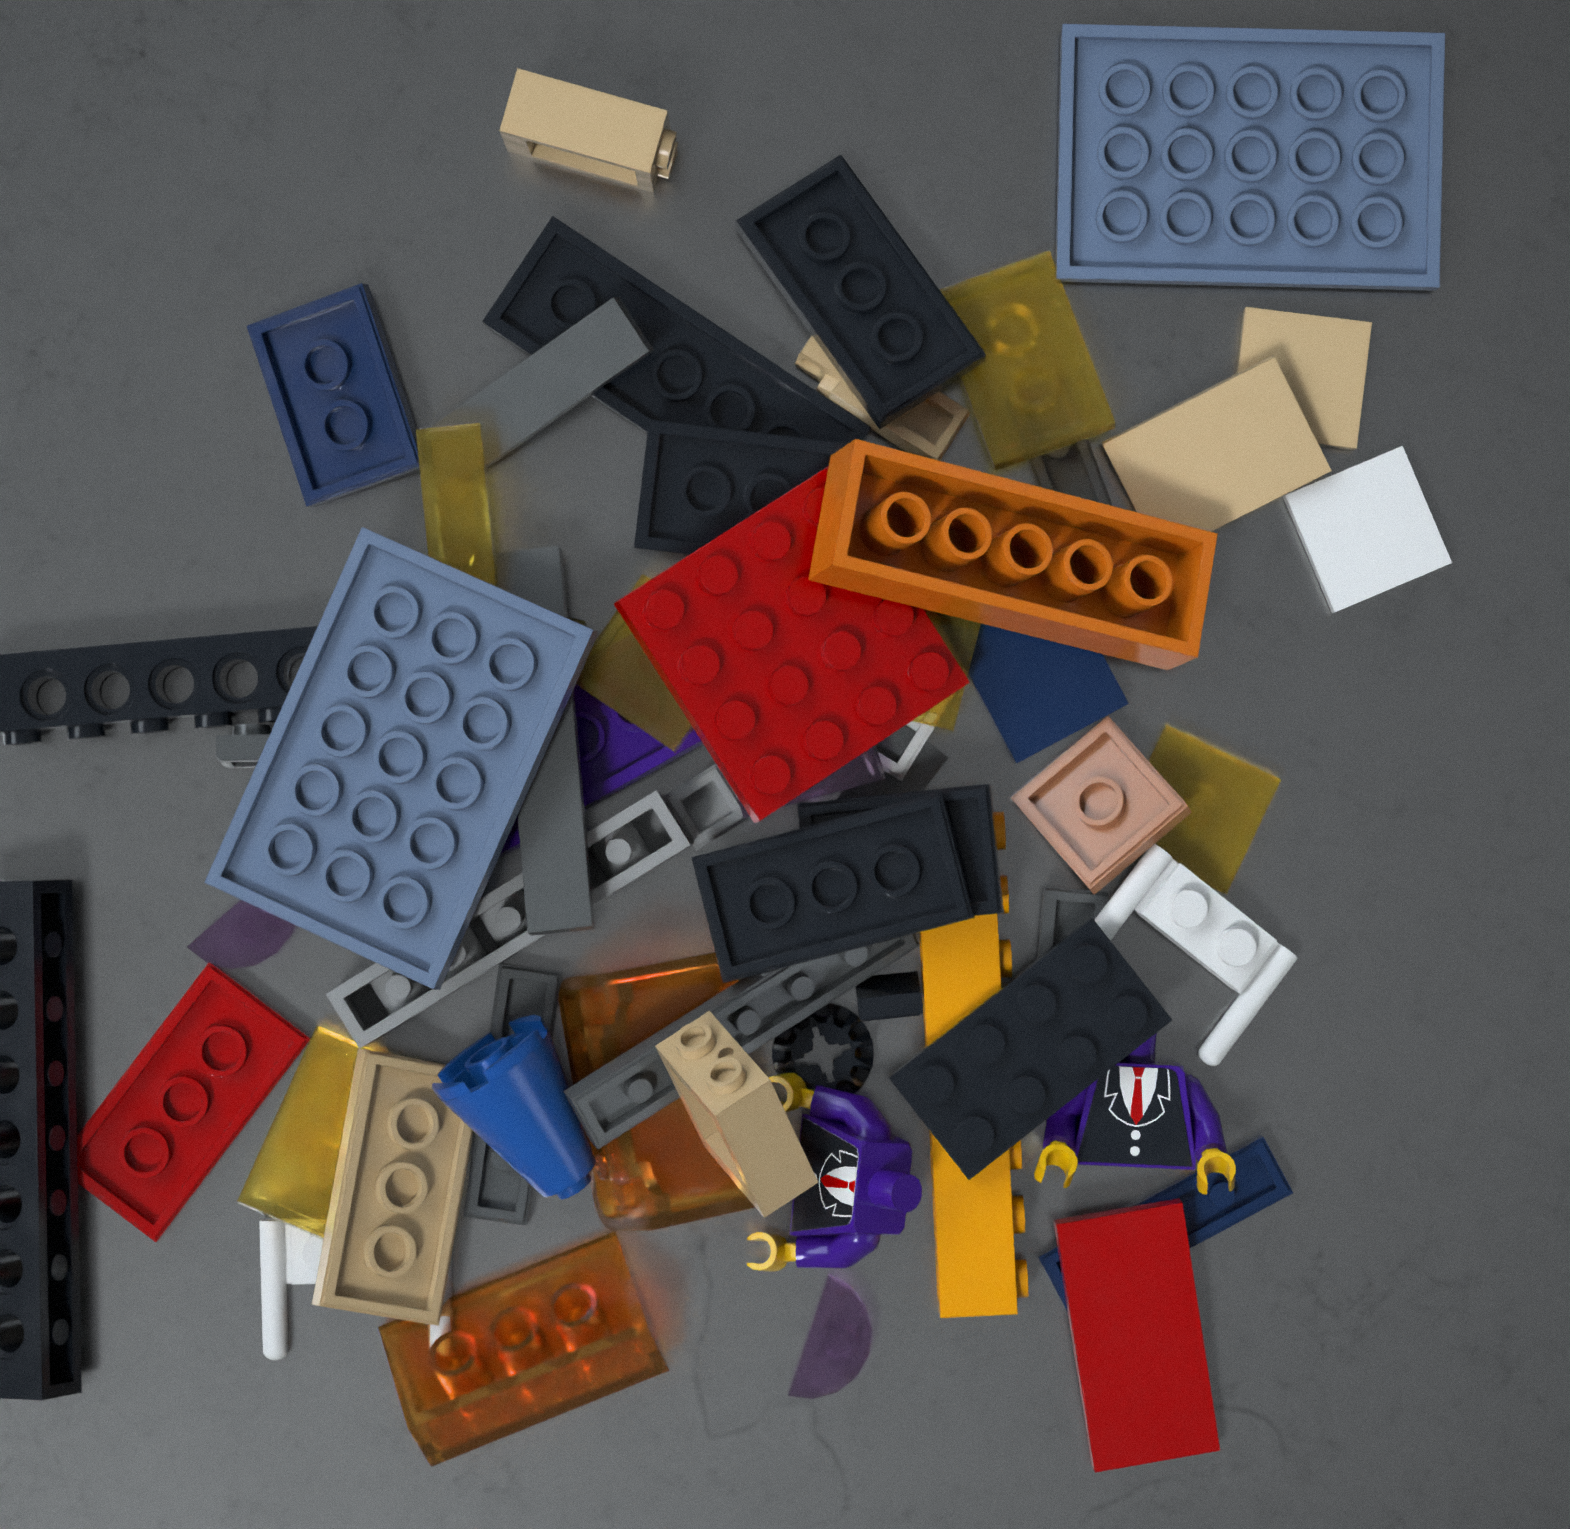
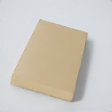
M358 1049L312 1305L439 1326L473 1137V1130L450 1110L432 1089L433 1083H442L438 1073L446 1064L368 1049Z

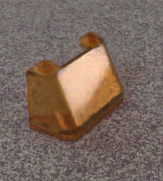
M715 951L564 979L560 986L559 1007L573 1085L741 979L723 983ZM681 1098L600 1149H597L589 1140L596 1160L595 1166L589 1172L592 1177L590 1184L593 1200L601 1222L609 1230L652 1231L755 1208L704 1147Z

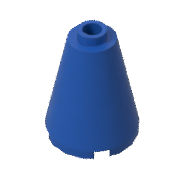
M533 1014L508 1023L514 1034L495 1040L490 1032L464 1049L441 1069L438 1077L442 1083H433L432 1089L450 1110L543 1197L557 1195L560 1200L577 1194L591 1182L592 1177L589 1172L595 1166L596 1160L586 1132L563 1092L569 1088L549 1029L541 1016Z

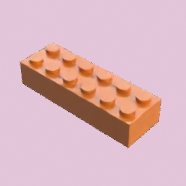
M854 439L830 457L808 580L1170 670L1198 658L1218 533Z

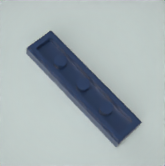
M1260 1135L1227 1153L1236 1165L1235 1188L1233 1191L1228 1189L1227 1178L1221 1173L1214 1172L1206 1176L1208 1183L1207 1195L1200 1193L1197 1188V1170L1128 1207L1179 1198L1183 1203L1189 1248H1192L1293 1194V1191L1267 1142ZM1055 1245L1037 1256L1067 1310L1058 1247Z

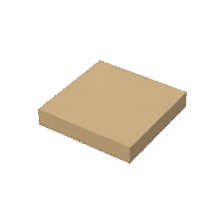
M1245 307L1243 309L1235 374L1274 355L1319 446L1355 450L1357 449L1372 322Z

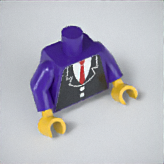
M1156 1033L1046 1119L1043 1139L1044 1149L1036 1165L1034 1178L1041 1183L1046 1166L1056 1165L1065 1173L1063 1188H1067L1071 1184L1078 1165L1195 1170L1196 1160H1198L1197 1188L1200 1193L1207 1195L1208 1183L1206 1176L1214 1172L1223 1174L1228 1180L1229 1191H1233L1235 1188L1236 1165L1234 1160L1227 1154L1220 1115L1200 1080L1191 1074H1186L1183 1065L1179 1063L1155 1062Z
M794 1073L771 1076L769 1079L772 1083L782 1084L787 1091L786 1102L781 1101L785 1112L794 1111L800 1107L810 1109V1114L802 1113L799 1142L818 1183L793 1199L789 1235L797 1236L796 1242H787L779 1234L752 1233L747 1237V1240L767 1241L770 1245L771 1253L768 1260L764 1263L746 1264L753 1270L768 1272L779 1271L788 1262H796L797 1268L851 1267L878 1248L881 1236L900 1235L905 1228L906 1213L917 1208L921 1201L922 1185L916 1176L910 1174L913 1153L909 1142L891 1134V1125L875 1103L868 1097L820 1085L816 1086L815 1091L809 1090L803 1079Z

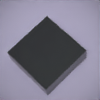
M917 971L871 976L855 986L859 1020H863V1022L920 1016V1013H923L922 994Z

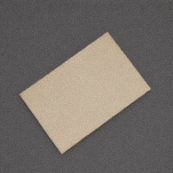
M1274 355L1102 442L1137 513L1210 532L1332 471Z

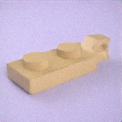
M812 335L800 351L795 362V366L819 382L816 388L817 392L908 453L941 461L971 414L968 409L939 391L879 430Z

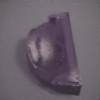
M240 900L189 944L187 948L205 962L233 969L256 966L278 954L295 933L296 925Z
M829 1272L788 1391V1396L814 1399L836 1393L858 1376L869 1356L872 1327L866 1305L849 1283Z

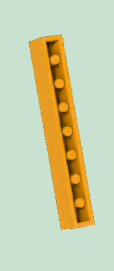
M1004 811L994 812L997 849L1006 850ZM1007 875L1000 876L1004 909L1002 914H1009ZM998 914L975 916L974 919L919 933L925 1048L1001 989V978L1012 977L1010 939L999 940ZM929 1130L940 1318L1018 1314L1017 1298L1028 1297V1270L1026 1259H1015L1014 1234L1025 1233V1209L1023 1195H1012L1010 1170L1022 1169L1021 1140L968 1180Z

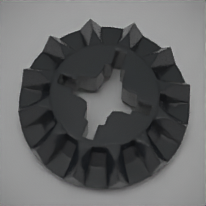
M829 1003L775 1037L772 1047V1060L776 1075L794 1073L803 1079L809 1090L815 1091L816 1086L820 1085L855 1094L862 1088L871 1072L874 1049L870 1033L862 1020H859V1017L847 1008ZM817 1026L820 1036H824L828 1045L838 1043L842 1046L850 1043L851 1046L850 1049L843 1050L841 1055L833 1058L834 1069L832 1074L834 1080L828 1081L826 1072H822L818 1064L808 1065L805 1062L797 1065L795 1061L804 1058V1054L813 1050L812 1039L814 1034L812 1028Z

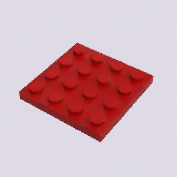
M829 466L614 603V606L754 823L775 812L970 683L924 609L808 580Z

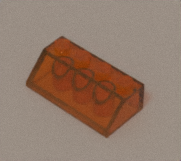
M615 1231L448 1298L442 1306L441 1316L450 1317L451 1332L445 1333L436 1339L431 1348L430 1324L396 1319L378 1327L408 1430L431 1467L670 1371L653 1321Z

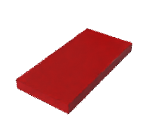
M210 961L77 1135L78 1184L154 1242H158L313 1037L213 961Z
M1177 1198L1053 1220L1091 1465L1094 1472L1220 1451L1182 1201Z

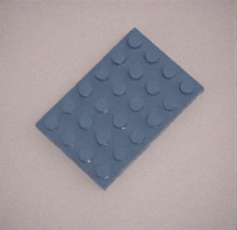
M1062 24L1060 42L1055 282L1436 291L1440 288L1445 33Z
M362 527L204 883L431 989L440 990L599 632Z

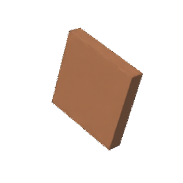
M1109 716L1104 718L1011 797L1015 805L1094 895L1192 813L1184 800Z

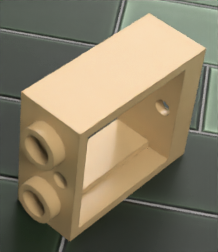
M517 68L499 130L508 152L653 193L658 176L666 179L670 178L679 142L676 141L677 131L670 129L667 110Z
M710 1011L690 1024L685 1025L655 1046L704 1147L764 1218L818 1183L771 1080Z

